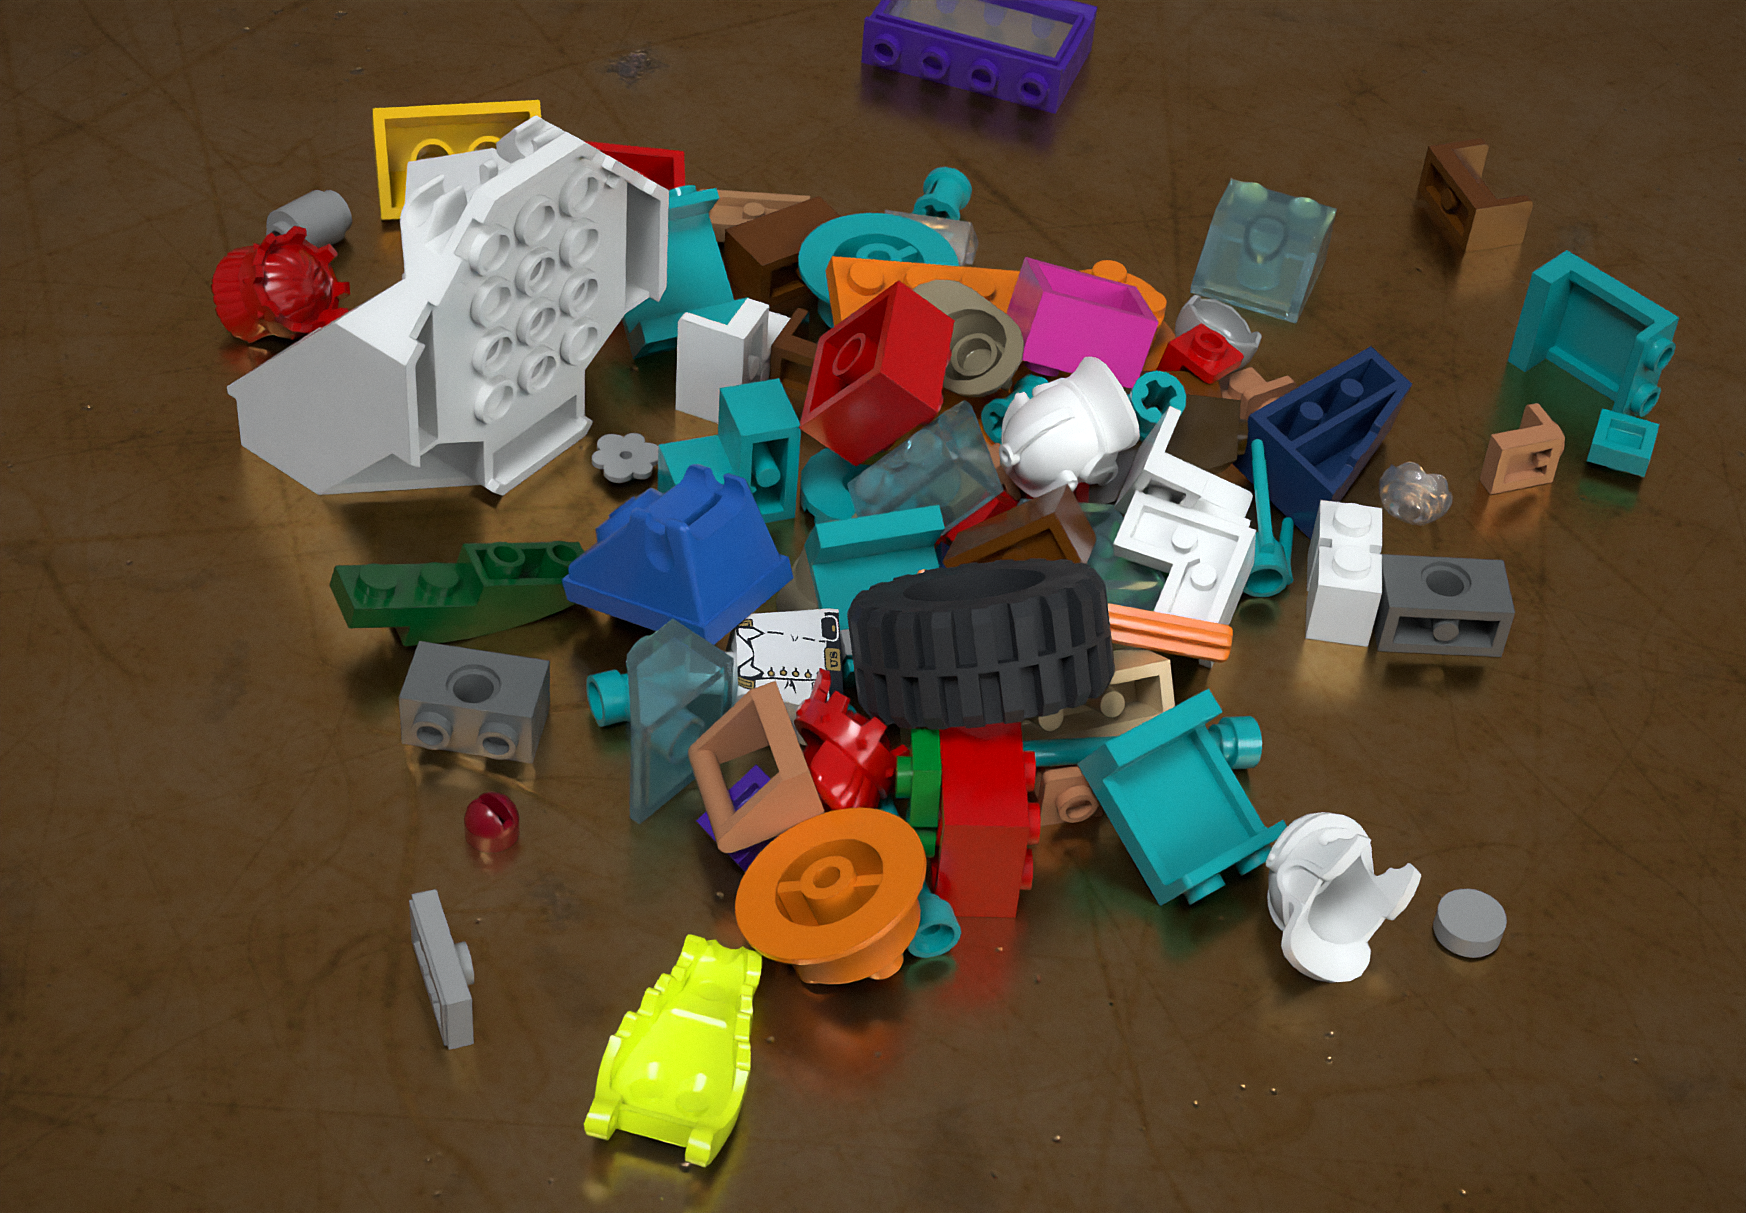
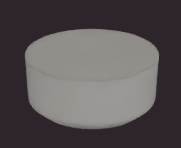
M1457 889L1447 893L1440 900L1433 921V930L1438 941L1451 952L1465 957H1483L1491 954L1498 948L1506 928L1507 918L1502 906L1490 895L1474 889Z

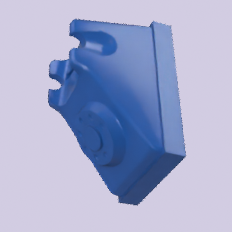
M692 464L687 468L681 482L665 493L649 488L636 498L633 496L608 515L609 518L595 529L597 543L570 563L568 568L569 574L562 579L567 600L710 649L794 577L789 557L778 553L747 481L743 477L727 473L723 476V485L716 480L711 468Z

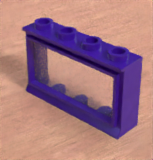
M881 0L871 16H866L864 19L861 62L1056 114L1092 50L1098 7L1073 0Z

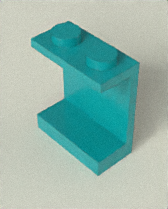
M685 185L669 190L667 287L659 302L649 297L627 312L622 318L633 359L677 349L678 321L684 313L688 312L728 325L747 299L734 300L709 217V211L719 200L717 188L697 191L695 185Z
M927 506L815 524L804 546L819 609L839 610L840 631L849 629L847 612L853 599L862 590H869L870 586L880 582L893 581L895 577L917 574L922 569L939 568L934 544L945 530L940 506ZM847 659L842 667L843 689L856 687L853 659Z

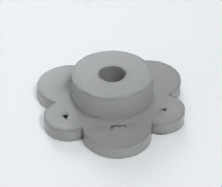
M630 433L625 437L617 434H607L602 436L597 442L598 451L592 455V465L598 469H604V476L611 482L623 483L636 478L646 479L651 476L652 467L658 464L659 446L653 443H645V438L638 433Z

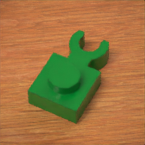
M911 729L909 756L896 757L895 797L908 798L906 822L919 836L926 858H934L942 772L939 729Z

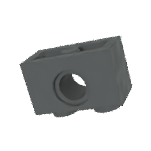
M1382 554V595L1373 625L1377 651L1502 657L1515 615L1504 560Z
M419 641L399 696L402 744L533 764L550 709V661Z

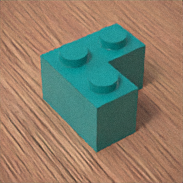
M780 379L720 388L718 435L660 444L658 447L657 490L665 493L681 482L690 465L699 464L711 468L716 480L723 485V476L727 473L743 477L748 483L765 523L795 518L801 429L799 428L800 422Z

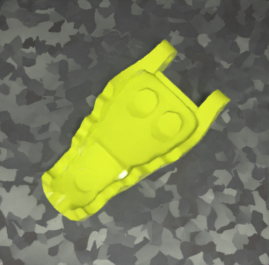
M687 935L682 952L672 969L671 975L662 973L654 988H647L637 1013L628 1011L617 1033L610 1037L600 1065L594 1100L584 1122L587 1136L609 1140L614 1131L619 1129L686 1147L685 1162L701 1167H707L712 1162L734 1128L747 1090L751 1066L749 1040L753 1023L752 1000L760 981L762 954L746 949L743 946L739 949H730L719 944L716 939L706 941L705 938L700 936Z

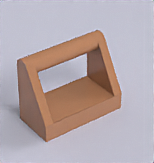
M776 680L749 690L688 749V758L717 846L724 853H733L779 836L800 822L825 813ZM770 746L779 772L735 812L720 764Z

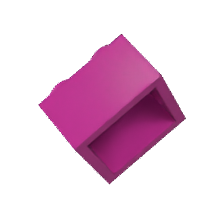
M1028 257L1024 258L1006 313L1021 329L1025 343L1022 360H1024V366L1028 369L1047 376H1057L1059 370L1074 373L1084 357H1096L1109 367L1121 386L1126 388H1133L1135 382L1140 377L1159 323L1137 287Z

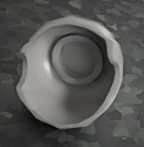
M1196 294L1187 301L1178 314L1174 329L1176 338L1203 323L1211 330L1223 335L1229 344L1244 355L1240 367L1230 373L1246 366L1258 350L1262 338L1261 334L1258 331L1251 333L1247 322L1231 306L1214 299H1201Z

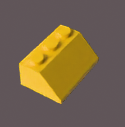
M540 100L372 108V132L381 221L400 220L405 204L408 162L490 148L497 150L496 142L514 128L535 115L541 118Z

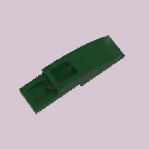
M565 541L463 543L456 563L335 565L329 586L349 629L395 627L404 646L418 645L419 641L438 644L508 630L539 620L576 604L567 600L562 579L569 574L568 568L570 563L583 554L584 550L580 542Z

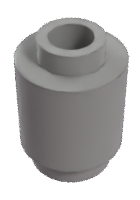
M314 190L272 211L267 218L266 236L271 232L275 236L286 234L293 226L306 228L307 236L305 240L320 248L328 244L334 245L341 241L345 236V232L350 229L352 224L351 212L345 200L335 191L326 190L323 192Z

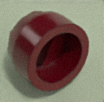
M490 791L479 795V798L469 803L464 815V833L469 845L481 852L497 853L507 850L516 843L520 834L519 813L516 805L508 796ZM498 817L502 818L506 822L502 824Z

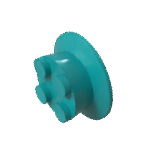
M884 213L852 214L820 225L805 238L798 257L800 275L806 286L819 297L818 313L830 328L834 327L826 268L832 256L959 266L953 247L938 232L918 221Z

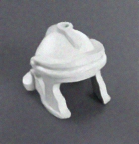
M1084 357L1075 372L1067 378H1059L1034 387L1031 399H1029L1025 392L1015 394V398L1010 403L1003 418L1002 445L999 447L1000 464L1014 483L1033 498L1065 484L1069 485L1072 492L1078 483L1086 482L1089 485L1096 483L1100 486L1106 485L1118 474L1119 468L1115 461L1118 452L1135 446L1140 437L1137 417L1128 396L1109 367L1096 357Z
M1329 812L1306 814L1294 820L1285 828L1275 842L1267 857L1266 866L1270 869L1268 874V907L1275 924L1283 931L1281 947L1284 956L1294 968L1304 975L1315 980L1335 983L1351 981L1362 975L1370 961L1371 949L1367 943L1368 940L1381 926L1385 918L1394 920L1407 907L1417 890L1421 874L1412 864L1408 863L1400 869L1389 868L1384 874L1376 876L1373 868L1371 839L1361 825L1345 815Z

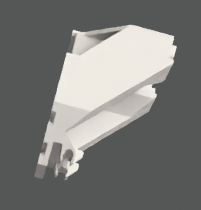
M536 115L496 142L499 157L511 163L498 172L497 163L493 159H489L479 166L480 184L465 192L462 185H459L445 194L443 189L445 177L443 174H440L417 188L409 196L400 216L405 270L401 281L326 326L314 330L227 386L228 394L234 397L237 402L241 445L318 495L482 485L490 491L503 496L586 436L593 421L585 416V369L627 312L649 297L657 302L662 297L667 287L669 190L570 133L563 131Z

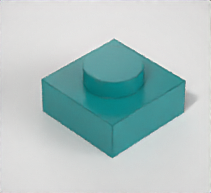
M1602 408L1587 461L1606 466L1614 471L1628 472L1645 477L1660 424Z

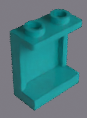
M1566 250L1532 273L1508 361L1526 372L1544 359H1547L1613 400L1612 411L1632 417L1637 415L1644 417L1653 409L1660 397L1661 388L1657 384L1662 370L1674 355L1676 344L1672 340L1680 318Z
M1210 689L1106 742L1077 764L1160 906L1181 894H1184L1189 905L1226 885L1219 873L1230 866L1235 865L1242 876L1265 863L1272 849L1270 843L1277 840L1285 828L1288 827L1284 820L1269 828L1263 824L1205 726L1206 723L1223 712Z

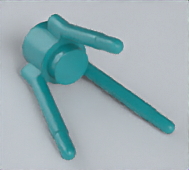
M1255 439L1252 441L1251 448L1258 532H1256L1254 564L1243 592L1250 596L1261 598L1278 594L1293 582L1291 554L1294 521L1290 517L1283 519L1280 538L1277 541L1272 532L1264 444L1262 440Z

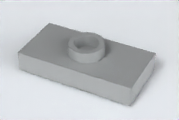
M436 889L412 894V900H409L411 940L444 1046L447 1045L449 1050L474 1044L472 998L467 985L474 984V971L468 946L465 941L454 944Z

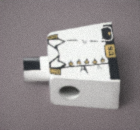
M828 608L750 614L731 630L726 652L692 651L689 667L690 689L726 691L728 711L749 690L776 680L799 744L807 745L796 730L794 720L797 718L796 709L803 700L809 699L820 668L830 671L831 684L827 701L835 690L843 694L839 610Z

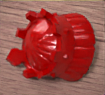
M293 226L286 234L275 236L271 232L264 238L261 244L253 243V246L235 248L227 253L217 265L211 280V291L214 295L213 303L216 305L215 311L225 329L231 332L234 338H240L242 341L249 343L272 334L293 340L305 337L319 327L322 328L349 312L348 308H338L339 301L350 296V282L337 281L330 262L338 253L332 245L328 244L318 248L305 240L307 236L306 228Z
M820 668L809 699L803 700L796 709L797 718L794 720L796 730L807 744L803 755L825 813L846 808L877 809L879 799L885 800L889 793L895 792L896 757L909 756L910 750L904 744L892 750L891 742L884 733L887 726L876 717L866 719V716L857 712L854 713L851 709H848L850 698L835 690L827 701L831 684L830 671Z

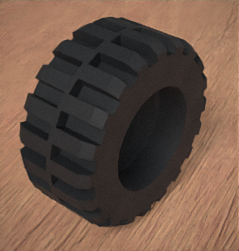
M1013 559L924 570L923 573L895 577L893 581L880 582L870 586L869 590H862L853 599L847 612L858 702L871 718L876 717L885 725L896 723L900 728L928 727L929 730L962 726H965V728L985 727L986 724L1002 722L1009 724L1021 722L1025 718L1035 716L1045 717L1057 714L1059 710L1064 708H1076L1086 704L1088 699H1096L1108 688L1115 673L1106 585L1094 568L1082 562L1074 564L1072 560L1062 559L1047 561L1046 559L1014 561Z

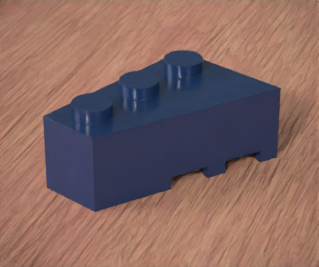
M1370 346L1250 414L1247 419L1248 439L1243 455H1237V460L1232 464L1254 485L1251 444L1255 439L1262 440L1266 460L1269 500L1285 516L1292 518L1294 524L1311 540L1320 500L1340 502L1390 432L1412 383Z

